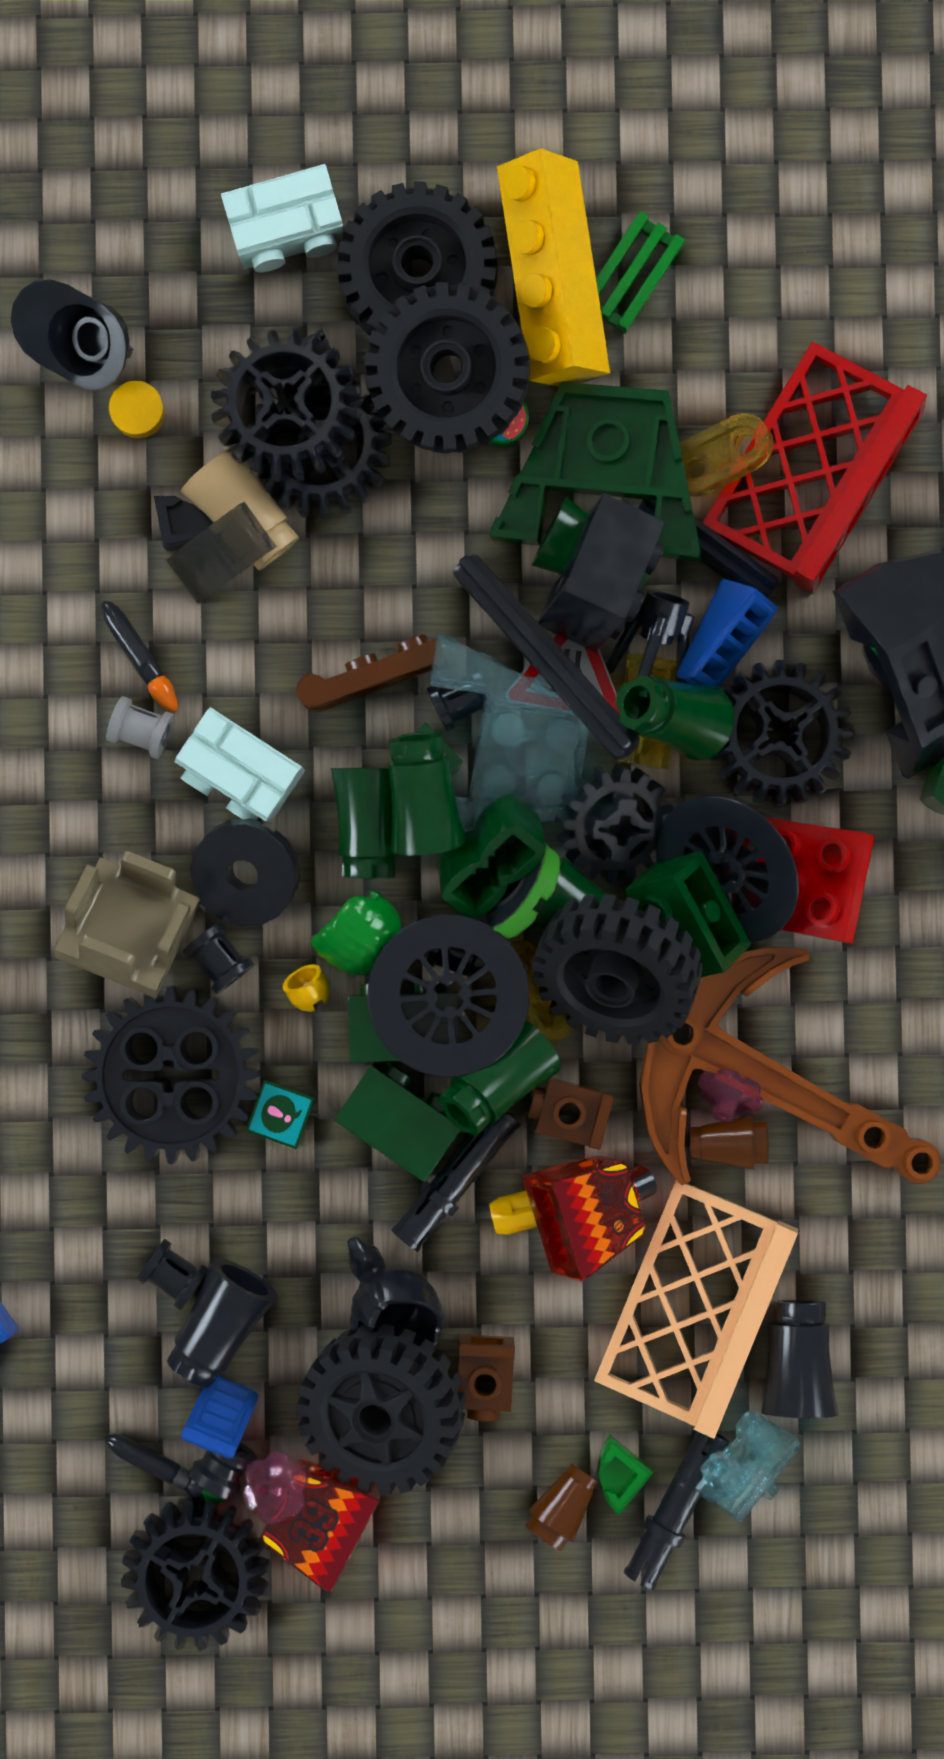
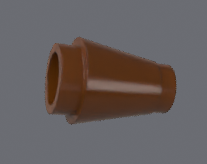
M752 1115L701 1125V1127H690L691 1160L702 1159V1161L755 1170V1165L768 1164L767 1121H754V1116Z
M571 1463L566 1472H563L528 1510L531 1517L525 1527L555 1549L562 1551L568 1540L572 1543L574 1542L592 1497L593 1489L598 1481Z

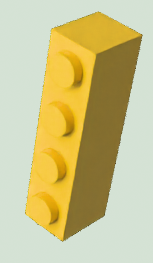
M539 148L497 166L521 329L529 354V381L559 387L561 382L584 383L610 374L578 161Z

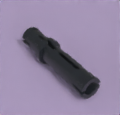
M505 1112L494 1124H487L478 1135L470 1134L431 1182L426 1180L419 1188L422 1192L399 1222L393 1226L391 1231L406 1245L418 1252L446 1215L453 1216L459 1209L456 1203L521 1124Z
M698 1431L696 1432L655 1515L647 1516L643 1524L646 1532L628 1566L623 1571L627 1577L636 1581L645 1562H649L650 1566L642 1579L641 1586L655 1590L657 1581L674 1547L680 1548L686 1536L682 1531L690 1519L725 1448L730 1444V1441L721 1434L717 1433L709 1451L704 1452L703 1449L709 1436Z

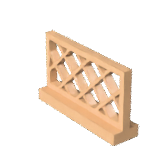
M676 1180L594 1381L695 1426L694 1430L715 1439L798 1235V1229L779 1220L777 1222L689 1183L681 1185ZM683 1194L704 1203L712 1222L711 1225L684 1236L675 1217L676 1209ZM713 1207L733 1216L718 1221ZM742 1219L763 1228L755 1249L733 1257L721 1227ZM671 1224L676 1239L662 1244ZM715 1230L727 1260L698 1271L686 1242ZM680 1245L691 1275L662 1285L654 1265L658 1253ZM751 1258L742 1279L737 1263ZM730 1267L739 1287L734 1300L713 1308L701 1278ZM649 1275H651L656 1289L642 1294ZM694 1281L706 1311L677 1321L666 1292ZM659 1295L671 1325L642 1336L634 1316L638 1303ZM730 1309L722 1329L716 1314ZM710 1318L718 1337L714 1350L692 1358L681 1328ZM630 1325L635 1339L622 1344ZM674 1331L685 1361L657 1372L646 1342ZM638 1346L650 1375L633 1382H628L611 1374L610 1371L618 1353ZM710 1360L701 1380L696 1365ZM689 1368L697 1387V1392L690 1409L669 1400L660 1379ZM653 1382L658 1395L642 1388V1386Z

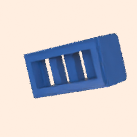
M722 578L678 669L676 677L685 684L711 685L719 688L767 627L778 607L757 589ZM708 664L705 669V672L701 671L704 668V666Z
M218 1376L215 1382L211 1383L208 1388L203 1387L180 1437L186 1442L225 1458H233L258 1401V1393Z

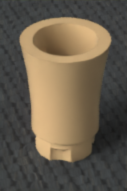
M234 445L217 455L196 472L182 487L181 493L210 518L242 556L247 554L253 565L260 571L289 550L299 537L286 523L288 517L263 487L258 476L252 474L249 461L246 460L240 464L234 461L232 457V452L236 446Z

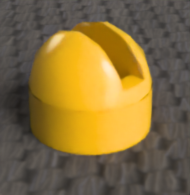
M316 964L306 965L297 969L285 979L282 986L290 1002L297 1009L307 1012L316 1011L313 1005L319 1001L325 1005L331 993L327 977L321 967Z

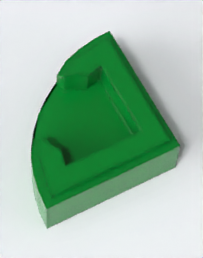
M610 1434L605 1440L599 1455L598 1476L606 1501L620 1515L652 1476L653 1470Z

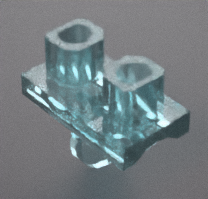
M746 1411L735 1425L737 1437L726 1451L712 1453L702 1465L701 1472L704 1478L695 1487L703 1498L718 1505L739 1523L742 1522L761 1497L772 1500L779 1489L774 1480L802 1447L795 1436L753 1411Z

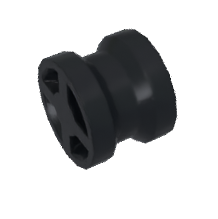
M242 1442L239 1443L234 1457H230V1459L206 1450L202 1459L194 1461L189 1475L195 1483L210 1493L229 1500L236 1499L242 1487L240 1478L244 1472L250 1471L253 1468L257 1456Z

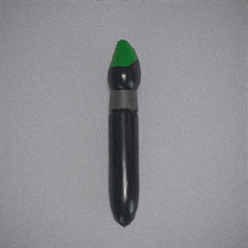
M113 1433L105 1437L107 1447L118 1457L156 1478L172 1484V1486L180 1490L187 1491V1494L190 1497H194L196 1502L206 1504L209 1498L216 1499L217 1504L224 1502L225 1498L214 1495L195 1483L190 1478V1470L180 1466L177 1462L124 1435Z

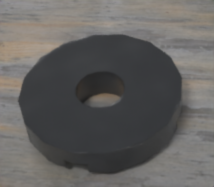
M251 818L228 820L212 828L194 851L190 867L193 888L204 907L220 920L238 926H259L279 917L294 898L300 881L298 857L288 839L277 830L273 832L268 827L262 826L263 822ZM244 860L255 866L259 877L258 882L254 884L241 882L234 874V862Z

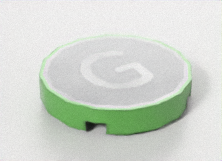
M546 844L544 856L539 864L525 877L509 883L501 900L490 911L475 919L494 928V931L501 933L507 940L521 934L535 921L536 916L539 914L533 908L540 897L547 901L555 890L560 874V857L557 852Z

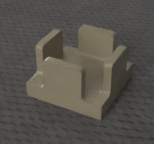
M125 851L120 865L100 857L95 867L89 864L86 865L65 907V927L54 948V957L156 998L199 908L200 899L176 888V872L169 867L129 851Z

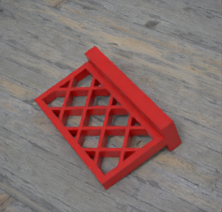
M812 341L702 523L738 549L793 578L795 585L814 594L923 415L927 394L910 385H907L904 390ZM817 361L836 371L840 388L810 396L805 378ZM845 377H847V378H849V379H851V380H853V381H855V382H857V383H854V384H851V385H847V382H846V378H845ZM800 388L803 398L792 401ZM872 390L889 399L880 415L857 421L851 395ZM843 398L850 423L819 431L813 406ZM806 408L812 433L782 441L778 423L783 414ZM871 428L863 442L860 431ZM773 432L775 444L765 446ZM853 433L857 453L853 460L829 467L822 441ZM816 444L822 469L792 477L785 452ZM778 454L785 479L754 487L750 469L755 460ZM844 474L835 488L832 477ZM745 478L748 489L737 492ZM825 479L830 496L825 506L801 513L795 487ZM788 489L794 515L764 523L757 497ZM751 499L757 525L736 531L719 522L728 505ZM816 519L807 534L804 522ZM793 525L798 526L802 544L791 561L771 550L767 532ZM760 535L762 545L749 537Z

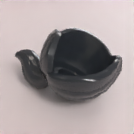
M359 1237L350 1238L347 1241L349 1265L352 1273L360 1281L359 1288L354 1294L351 1304L350 1323L353 1331L356 1333L361 1325H366L369 1328L374 1327L376 1333L382 1324L395 1325V1336L399 1337L406 1328L416 1333L413 1341L415 1345L420 1346L425 1339L433 1343L435 1348L432 1354H434L442 1331L441 1324L443 1319L442 1306L435 1289L424 1277L404 1268L386 1267L377 1247L372 1244L366 1245Z

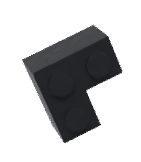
M604 493L589 512L570 560L554 581L539 617V625L594 652L609 637L616 640L625 622H633L643 603L645 592L638 590L644 573L652 574L663 553L664 544L657 540L664 521Z

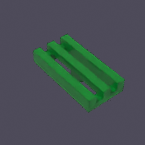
M642 211L638 213L596 278L598 295L600 297L640 234L643 233L648 236V239L605 305L600 303L602 320L624 334L630 329L685 242V239L676 234L674 237L666 232L667 227L659 222L655 225L649 221V216ZM659 243L667 249L621 317L614 311Z

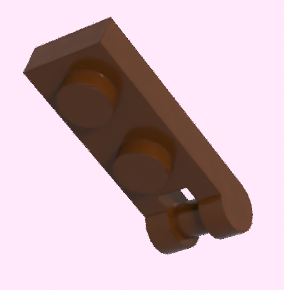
M426 635L416 636L397 644L396 649L398 653L377 660L375 653L353 659L345 664L347 672L325 680L316 674L302 677L297 684V697L308 710L321 712L447 666V657L440 638L428 642Z

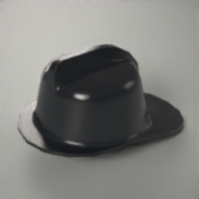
M53 279L34 281L21 289L13 302L11 324L14 337L23 352L38 364L77 386L87 390L106 388L118 379L125 368L126 359L130 358L134 349L129 345L128 328L122 316L111 306L95 300L68 284Z

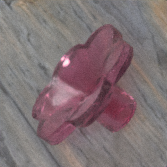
M719 1069L716 1073L703 1072L699 1077L698 1085L702 1088L701 1097L707 1103L715 1105L712 1115L718 1121L729 1123L733 1121L735 1115H741L745 1111L758 1112L761 1110L764 1100L760 1096L761 1086L756 1081L742 1078L737 1072L730 1069Z
M281 1451L273 1452L265 1460H255L248 1465L245 1474L248 1485L243 1491V1501L249 1509L257 1510L265 1523L277 1524L284 1519L285 1515L294 1516L303 1510L305 1497L302 1491L307 1486L308 1476L304 1468L292 1465L291 1459L286 1453Z

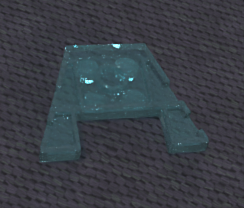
M437 633L430 686L485 694L469 796L467 798L455 796L464 831L474 830L475 823L482 811L494 800L509 793H512L539 815L540 822L554 820L555 815L560 813H568L570 807L561 797L563 794H571L573 796L578 794L579 788L576 785L575 779L578 776L581 777L589 736L587 727L550 686L530 676L526 677L500 664V661L458 643L457 639L447 634Z

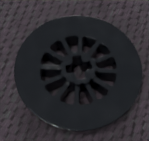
M720 796L692 798L681 803L669 813L658 833L656 861L661 862L702 850L749 941H761L779 932L788 923L795 910L798 900L799 882L792 854L774 826L749 806ZM736 831L739 832V834H740V837H739L738 841H737V833H736ZM751 841L757 849L750 851L748 849L749 842ZM725 858L728 859V860L730 861V864H728L727 862H725V861H723V860H724ZM758 858H763L765 863L757 862L755 860ZM730 869L736 872L737 874L733 875L732 873H730Z
M431 916L418 920L400 930L386 943L379 953L368 982L369 1014L381 1042L405 1065L433 1076L456 1077L468 1075L496 1062L517 1040L523 1029L529 1008L528 978L524 965L514 947L501 933L494 931V928L466 916ZM449 948L465 951V955L455 974H451L449 971ZM436 949L442 951V975H438L425 959L426 953ZM475 955L485 966L464 980L461 978V975L470 956ZM416 960H420L433 980L430 983L408 974V969ZM486 972H491L496 984L495 988L469 989L471 983ZM408 979L426 988L427 993L424 995L401 996L403 980ZM454 981L460 983L462 988L458 995L464 1001L462 1006L457 1010L450 1005L443 1011L438 1009L435 1003L438 1001L439 996L434 991L435 986L439 982L446 986L451 985ZM495 995L497 997L495 1011L491 1013L471 1003L470 998ZM428 1002V1006L410 1020L406 1019L402 1009L403 1003ZM469 1008L490 1019L487 1026L481 1032L475 1029L465 1015V1009ZM430 1012H435L436 1016L427 1036L422 1037L413 1029V1024ZM455 1016H459L473 1034L471 1039L461 1043L456 1042ZM443 1017H446L448 1020V1044L432 1041V1037Z

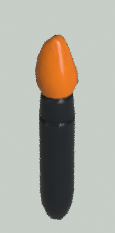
M103 601L101 613L107 627L135 670L138 671L140 677L148 684V690L152 698L166 711L176 712L178 710V702L172 683L167 677L162 675L153 656L122 610L111 601Z

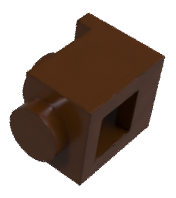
M551 1077L547 1080L545 1088L535 1087L527 1118L537 1120L534 1128L536 1133L600 1150L614 1096L610 1092ZM566 1103H573L579 1107V1117L572 1123L563 1122L559 1118V1110Z
M460 1334L458 1376L461 1380V1385L458 1392H464L466 1402L464 1409H467L466 1417L468 1419L496 1421L499 1419L500 1411L511 1412L515 1354L514 1337ZM481 1374H489L495 1379L496 1383L491 1390L478 1389L474 1383L476 1378Z

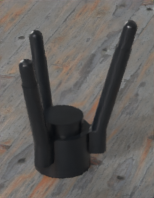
M656 590L647 591L645 600H643L632 623L627 624L606 663L609 674L615 671L640 626H642L640 636L648 641L637 677L638 675L650 677L659 645L672 644L674 636H677V674L689 648L690 631L695 618L694 615L687 613L689 602L670 593ZM675 674V682L684 683Z

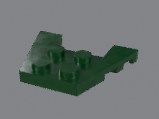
M561 382L532 442V451L520 475H516L508 493L510 496L500 517H496L490 529L491 539L499 542L540 546L548 491L603 495L605 493L615 497L657 500L654 517L664 521L657 540L664 544V550L660 558L700 561L701 549L669 391Z

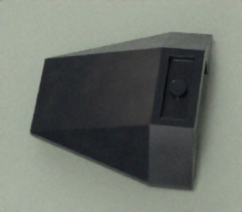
M944 548L878 563L833 591L850 639L876 650L902 722L887 730L886 734L901 774L907 779L944 757Z

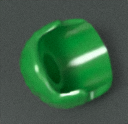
M374 889L369 890L373 898L354 896L348 899L338 913L319 933L311 936L310 939L311 947L316 950L321 958L338 970L351 975H367L371 973L375 960L383 947L395 934L403 929L400 915L394 905Z

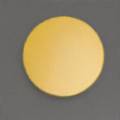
M129 381L120 385L113 392L109 401V414L120 432L128 437L140 439L149 437L159 430L164 422L165 406L157 390L150 384L142 381Z

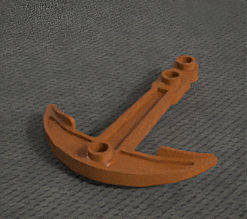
M762 947L746 950L724 973L700 978L694 1003L685 1021L691 1029V1037L687 1042L679 1044L674 1041L672 1035L666 1038L662 1034L659 1041L648 1043L646 1040L639 1081L645 1126L655 1151L665 1167L681 1185L691 1180L684 1146L687 1108L680 1105L690 1075L696 1068L702 1069L829 1132L834 1141L884 1168L894 1167L901 1177L912 1183H927L938 1174L941 1158L938 1150L931 1143L920 1138H909L905 1129L855 1102L845 1103L719 1027V1020L739 994L749 996L776 974L796 964L809 961L808 950L790 947ZM871 1127H878L881 1132L880 1141L874 1146H867L864 1142L865 1132ZM918 1153H925L928 1157L927 1167L920 1172H915L911 1165L913 1157Z

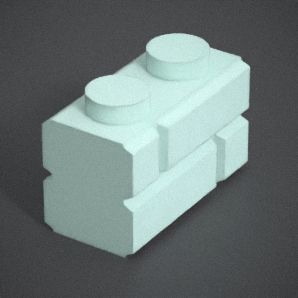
M325 164L221 193L243 270L254 267L256 272H269L283 266L286 262V257L303 252L310 258L321 257L337 249L336 243L343 240L344 227Z
M211 707L205 712L194 729L193 734L188 738L174 761L186 769L180 778L206 796L210 794L214 787L231 799L226 807L230 812L241 819L251 818L257 820L260 817L268 823L274 820L305 771L302 766Z

